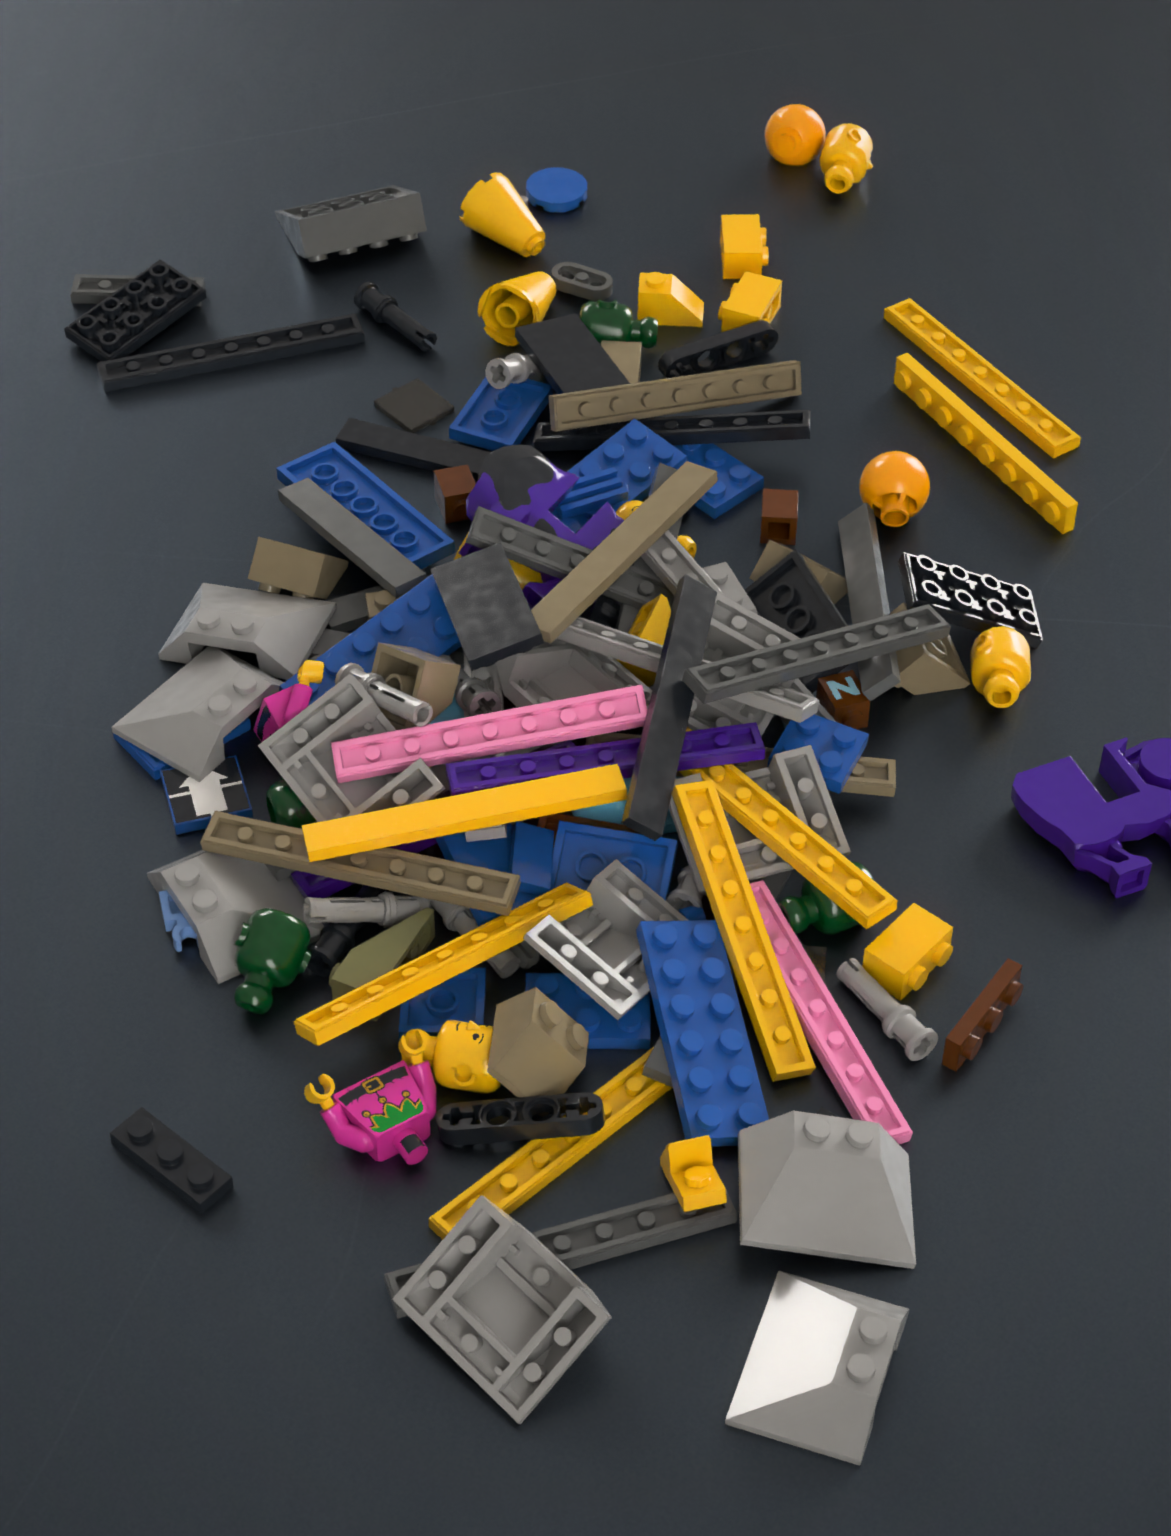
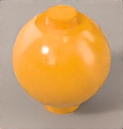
M801 104L786 105L774 112L769 118L765 127V144L771 156L778 162L789 166L805 165L813 161L822 151L826 138L825 126L821 117L810 107Z
M889 451L874 457L864 468L859 483L860 496L863 504L867 502L874 510V515L881 519L884 525L900 527L905 525L909 518L915 516L926 504L930 493V479L925 467L917 458L905 452Z

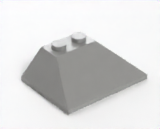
M202 583L158 654L159 659L187 664L203 650L204 646L256 653L259 669L275 678L288 680L298 673L299 668L308 660L337 609L336 602Z
M717 592L702 659L714 662L800 638ZM795 679L777 685L790 688ZM652 693L646 701L647 705H649ZM694 694L687 726L694 731L756 722L762 737L774 714L730 698L703 704Z
M557 638L552 643L544 641L543 644L533 647L526 653H518L496 662L503 695L516 708L641 684L646 701L652 693L649 687L616 659Z
M208 646L111 727L112 733L196 781L201 782L225 760L223 738L255 710L260 708L263 698L279 692L280 685L284 682L222 648Z
M352 673L258 745L317 822L429 801L445 790V787L421 758L403 772L338 784L331 742L396 730Z
M811 745L774 754L768 767L744 773L843 856L850 854L849 845ZM698 773L675 779L674 787L680 784L702 781L701 775ZM671 796L669 810L699 894L706 893L677 808ZM724 810L749 881L794 869Z
M200 850L147 873V877L159 894V891H168L196 933L200 958L218 984L241 974L234 962L238 946L233 944L240 935L242 923H247L251 914L256 910L263 908L279 910L291 914L305 923L303 917L305 898L290 877L277 881L264 863ZM305 923L310 930L309 944L318 941L321 938L320 932L324 925L322 923Z
M616 859L593 878L586 890L591 893L593 906L560 923L551 915H548L528 931L523 939L613 1017L619 1020L650 992L636 934L640 921H688V919Z
M791 1111L739 1131L740 1245L914 1269L916 1254L909 1155L879 1123Z
M480 1195L392 1299L518 1424H522L612 1318L595 1293L530 1231L483 1195Z
M778 1271L728 1410L725 1424L860 1466L873 1427L877 1401L893 1351L898 1349L909 1309Z

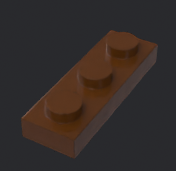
M1009 958L1004 962L946 1037L942 1065L957 1072L966 1058L969 1060L974 1059L982 1045L983 1036L986 1032L993 1033L1001 1022L1003 1010L1006 1006L1010 1005L1013 1007L1020 998L1024 987L1023 984L1019 983L1023 965Z

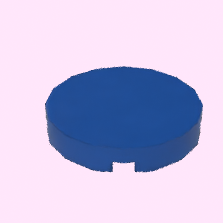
M556 167L542 169L532 174L526 181V197H528L531 205L535 207L536 204L543 206V210L547 212L563 213L579 207L581 201L585 202L587 199V181L583 175L571 169Z

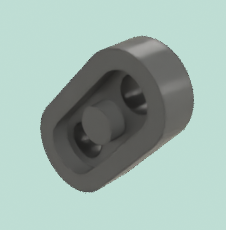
M561 262L552 268L551 278L556 284V289L563 293L576 295L590 301H597V299L603 301L612 295L613 279L606 272L574 262Z

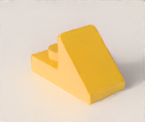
M709 1135L669 1143L660 1156V1166L684 1212L727 1203L726 1188L713 1166L711 1138Z

